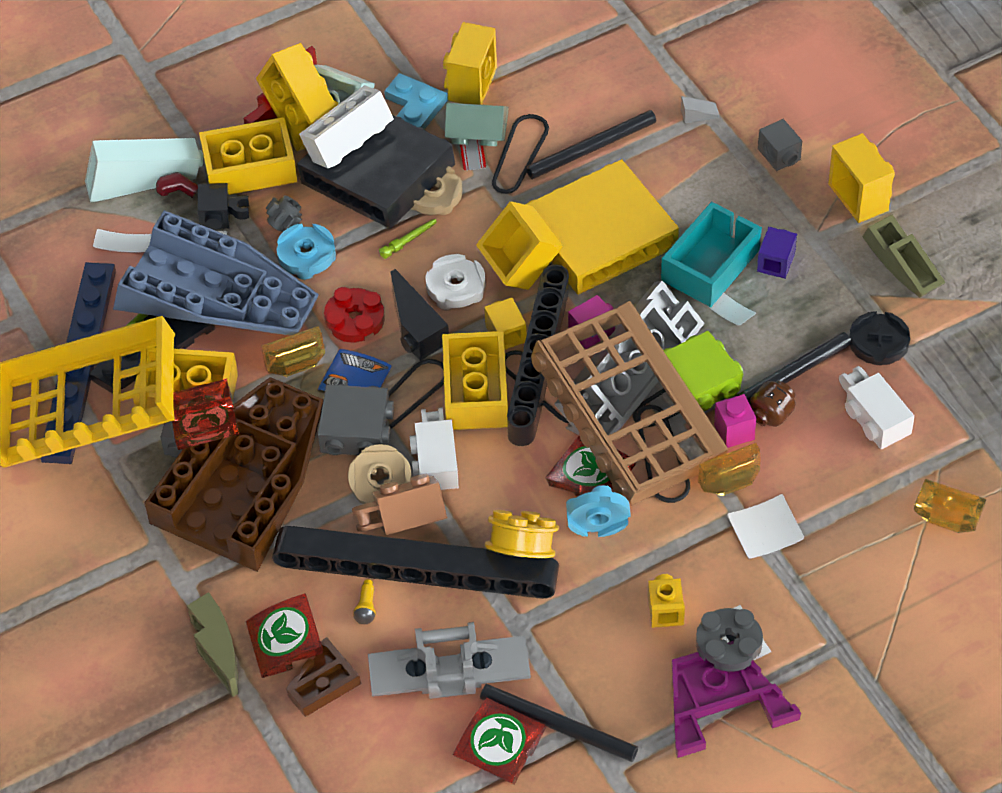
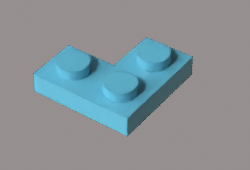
M401 73L394 78L384 91L385 99L404 106L398 113V117L423 129H426L448 101L446 92Z

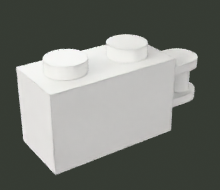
M857 366L853 369L852 373L848 375L843 373L839 376L840 384L847 393L845 409L848 415L858 421L863 427L866 437L870 441H874L880 449L912 434L915 415L879 373L869 377L860 366Z
M443 407L438 408V411L426 412V409H421L422 422L415 423L416 435L410 436L411 455L418 454V461H412L413 476L428 474L429 477L434 476L439 482L441 490L459 488L452 419L444 420Z

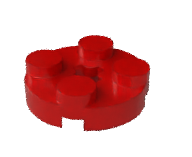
M338 288L335 290L334 296L328 300L324 309L327 328L332 331V335L335 338L344 342L357 343L365 341V336L372 333L376 335L382 329L385 321L384 307L380 295L377 292H371L362 288ZM359 312L362 315H356L355 318H350L349 313Z

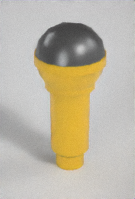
M369 579L364 580L361 586L360 601L353 610L354 619L360 624L371 623L376 616V611L372 604L374 586L373 581Z

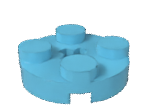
M303 224L293 225L283 231L277 241L278 246L276 250L279 264L284 270L297 275L298 278L303 280L310 279L313 275L326 270L336 259L333 235L328 229L318 224H312L313 227H303ZM304 247L308 249L312 247L311 251L309 252H301L300 248Z
M597 486L592 492L571 498L566 502L568 527L571 531L581 536L588 537V532H598V537L616 534L626 528L628 517L631 518L629 501L623 495L612 492L609 486Z

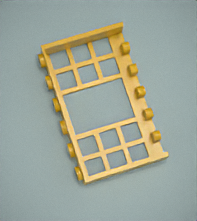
M159 316L0 362V465L2 468L174 421L175 333L164 317ZM156 347V361L148 363V349ZM141 351L140 366L121 371L122 356ZM114 359L112 415L106 414L103 416L102 422L91 425L77 422L74 424L73 430L63 432L66 372ZM156 369V384L148 386V371ZM140 374V388L121 393V379ZM58 375L57 389L39 394V380ZM31 382V397L12 402L13 387ZM156 392L155 404L157 406L147 409L148 394ZM140 396V406L133 407L130 414L120 416V402ZM57 397L56 412L37 417L38 402ZM30 405V419L11 424L12 410ZM56 420V430H49L45 433V438L36 440L37 425ZM29 427V440L20 438L17 440L16 446L10 447V432Z

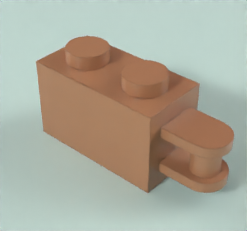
M420 474L410 478L411 482L398 485L397 482H391L381 485L379 487L380 490L372 492L373 502L352 508L353 515H357L359 523L356 525L357 531L363 532L381 527L383 532L389 535L447 519L439 482L434 476L429 477L428 474ZM377 510L378 518L371 520L369 512Z

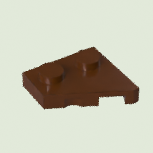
M327 637L320 642L321 650L315 658L306 661L301 673L294 677L286 688L288 697L305 717L361 684L358 673Z

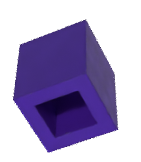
M768 226L758 252L757 272L786 279L796 253L797 233Z

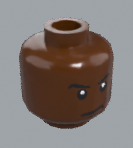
M782 381L765 382L749 401L756 416V422L761 426L767 424L777 427L781 425L795 409V394Z

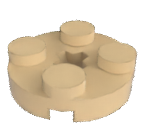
M448 166L446 168L447 173L442 178H436L437 183L434 186H437L438 190H425V195L419 201L415 200L414 206L411 209L429 215H446L451 213L453 207L459 203L462 197L463 190L460 176L458 177L455 174V170Z
M383 444L369 446L362 450V453L357 455L356 459L350 464L348 472L349 484L360 503L373 502L372 492L380 490L379 487L384 485H379L376 480H371V476L377 474V469H383L384 474L389 475V479L384 480V484L397 482L400 485L411 482L412 472L409 462L392 446Z

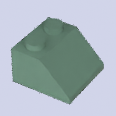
M446 103L445 138H452L451 144L469 145V139H478L482 146H497V141H505L509 107Z

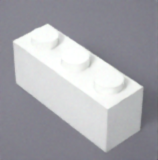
M364 85L299 135L312 161L323 167L330 168L339 164L342 158L352 150L360 148L364 141L373 134L381 132L385 125L393 120V117L381 91Z

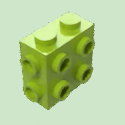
M709 331L698 336L693 335L685 342L673 348L669 347L663 350L703 411L710 409L716 402L734 397L741 390L743 378L741 365L736 360L733 361L726 352L722 342L715 339Z

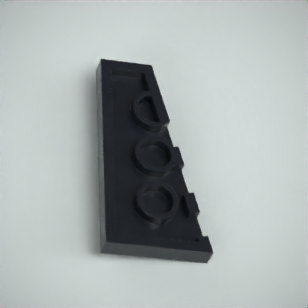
M148 315L143 321L159 316ZM164 317L175 333L174 349H180L181 347L186 349L195 343L194 339L203 333L207 335L215 330V325ZM141 351L122 356L121 371L139 366ZM114 359L100 362L89 374L91 381L113 394ZM137 374L122 378L121 390L136 380Z

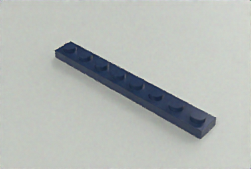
M85 262L66 343L102 333L116 274L115 264ZM95 364L66 372L63 432L73 430L75 423L82 422L91 383L89 373L94 369ZM57 397L52 400L50 413L56 412ZM56 420L47 422L45 433L49 430H56ZM76 448L41 457V462L72 464Z

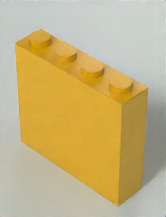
M622 159L612 164H607L600 170L587 176H582L564 187L556 188L551 193L525 204L535 208L563 245L551 262L553 265H561L567 269L569 285L577 295L668 252L679 239V227Z

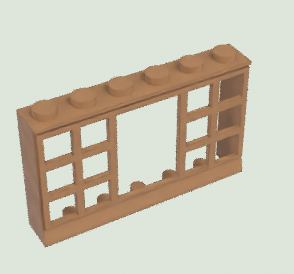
M631 301L536 342L531 354L534 368L541 372L546 379L550 393L557 397L562 404L566 418L573 422L578 429L584 446L589 447L594 454L598 468L601 472L606 473L610 479L613 491L623 495L629 501L630 506L707 471L723 461L729 449ZM622 324L627 332L609 339L604 331ZM597 334L602 343L584 350L579 341ZM631 338L642 356L625 363L614 345ZM572 345L577 354L559 361L554 352ZM607 349L617 367L600 374L589 356ZM582 360L593 377L575 385L564 367ZM647 362L675 405L607 435L579 391ZM680 412L690 429L673 437L662 419ZM655 423L666 441L648 448L637 430ZM630 434L641 452L623 460L612 442ZM695 435L706 454L689 461L677 443ZM671 447L682 465L664 473L653 454ZM646 458L657 476L639 484L628 466Z

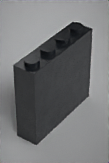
M392 115L393 120L385 125L381 132L373 134L364 141L360 148L352 150L344 156L339 164L330 168L323 167L314 163L309 153H307L297 163L301 184L391 229L414 206V201H419L425 195L424 191H429L437 183L436 178H442L447 173L446 168L448 166L452 168L455 165L453 146L446 139L439 138L421 127H416L404 121L401 117Z

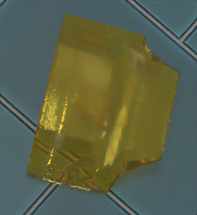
M319 326L261 345L264 365L268 373L285 377L316 367L325 354L322 332Z
M753 443L699 464L698 483L703 491L724 496L752 485L760 471L759 446L757 443Z
M925 479L915 502L914 511L928 523L957 533L976 530L986 504V499Z

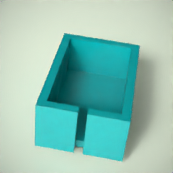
M711 201L662 257L661 280L701 303L712 307L759 252L762 227L738 216L735 224V238H733L734 213Z

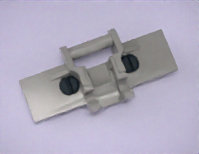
M474 622L467 623L468 626L428 631H422V628L415 629L417 648L368 654L372 697L422 691V694H429V699L475 694L476 688H481V684L530 679L525 636L477 641ZM469 639V642L460 645L461 652L458 655L438 657L434 653V648L424 647L423 645Z

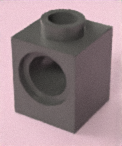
M783 118L759 129L758 150L772 167L778 171L787 166H792L801 160L802 140Z

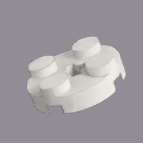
M451 254L437 259L433 263V268L426 273L427 293L440 309L449 310L451 308L466 307L480 302L483 298L486 286L484 269L476 260H474V263L466 260L465 255ZM457 278L458 281L462 282L459 284H451V279Z

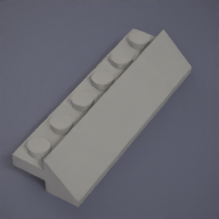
M662 280L654 282L635 305V309L663 350L669 347L673 348L685 342L689 337L696 335L705 324L688 301L680 303ZM622 324L616 328L609 339L627 332ZM631 338L614 345L625 363L642 356ZM607 349L596 353L591 359L600 374L617 367ZM644 362L579 392L606 434L610 435L622 428L659 380L648 363ZM585 366L573 382L576 385L593 376ZM557 400L554 405L566 418L563 411V406L560 403V401ZM566 418L569 422L566 429L579 435V431L574 423Z

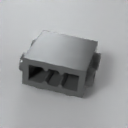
M326 384L318 431L320 453L359 455L362 453V450L369 446L378 444L389 445L391 429L390 426H387L388 419L393 420L394 401H389L388 388Z

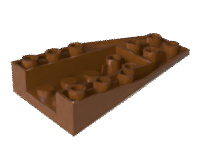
M272 377L266 379L228 408L230 420L227 427L221 433L208 439L189 440L144 502L149 524L258 572L304 483L324 400Z

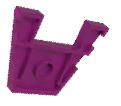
M734 641L728 642L727 644H734ZM698 652L672 659L675 750L677 758L706 749V741L696 719L759 700L771 728L800 720L801 712L795 704L791 705L785 699L781 689L776 684H771L761 673V668L753 660L751 665L745 669L728 672L714 668V664L706 658L704 661Z

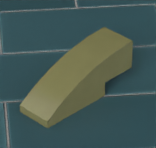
M893 214L869 226L862 236L885 267L918 297H922L945 284V280L914 235L910 234L907 236Z
M208 592L187 605L191 624L198 631L194 634L197 652L234 697L238 694L239 676L233 641L219 606Z

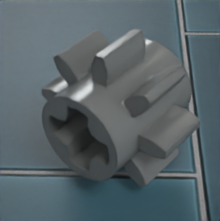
M284 195L280 200L273 197L266 207V214L269 215L267 222L278 231L283 232L293 225L300 224L302 221V214L299 212L301 210L300 204L289 196Z

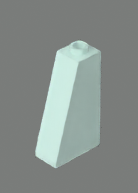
M195 138L92 141L85 178L90 202H98L154 189L160 177L175 172L181 173L190 180L196 179L198 168L203 165L202 150H198Z

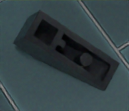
M394 269L390 273L392 292L401 332L400 341L408 353L412 352L421 361L443 348L442 334H449L448 324L405 278Z

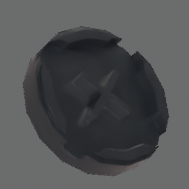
M877 311L865 313L852 323L849 334L851 340L850 348L858 358L866 363L874 365L892 364L899 361L908 351L910 344L909 327L901 318L893 313L885 312V315L877 314Z

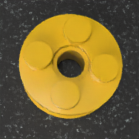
M493 510V515L488 517V522L492 523L490 540L485 542L487 549L502 554L528 558H550L555 556V550L551 549L553 532L559 530L556 520L540 517V513L532 511H521V516L512 515L510 511Z

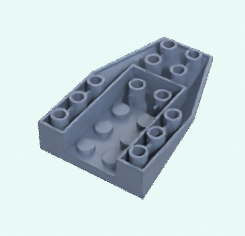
M164 210L152 229L150 244L136 267L129 266L120 280L113 310L297 337L319 294L249 244Z

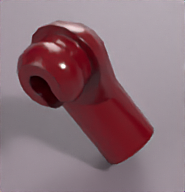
M178 172L164 175L156 182V191L161 196H168L169 193L181 190L193 198L198 191L196 183Z

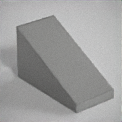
M681 96V113L684 123L719 118L715 102Z

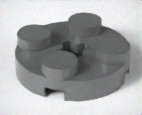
M724 608L707 612L702 616L696 633V647L700 657L704 661L706 658L709 662L713 663L714 668L728 672L745 669L751 665V661L757 655L759 656L762 650V629L754 619L751 611L747 609ZM725 635L736 637L734 644L731 645L727 644L726 640H721V638L725 637Z

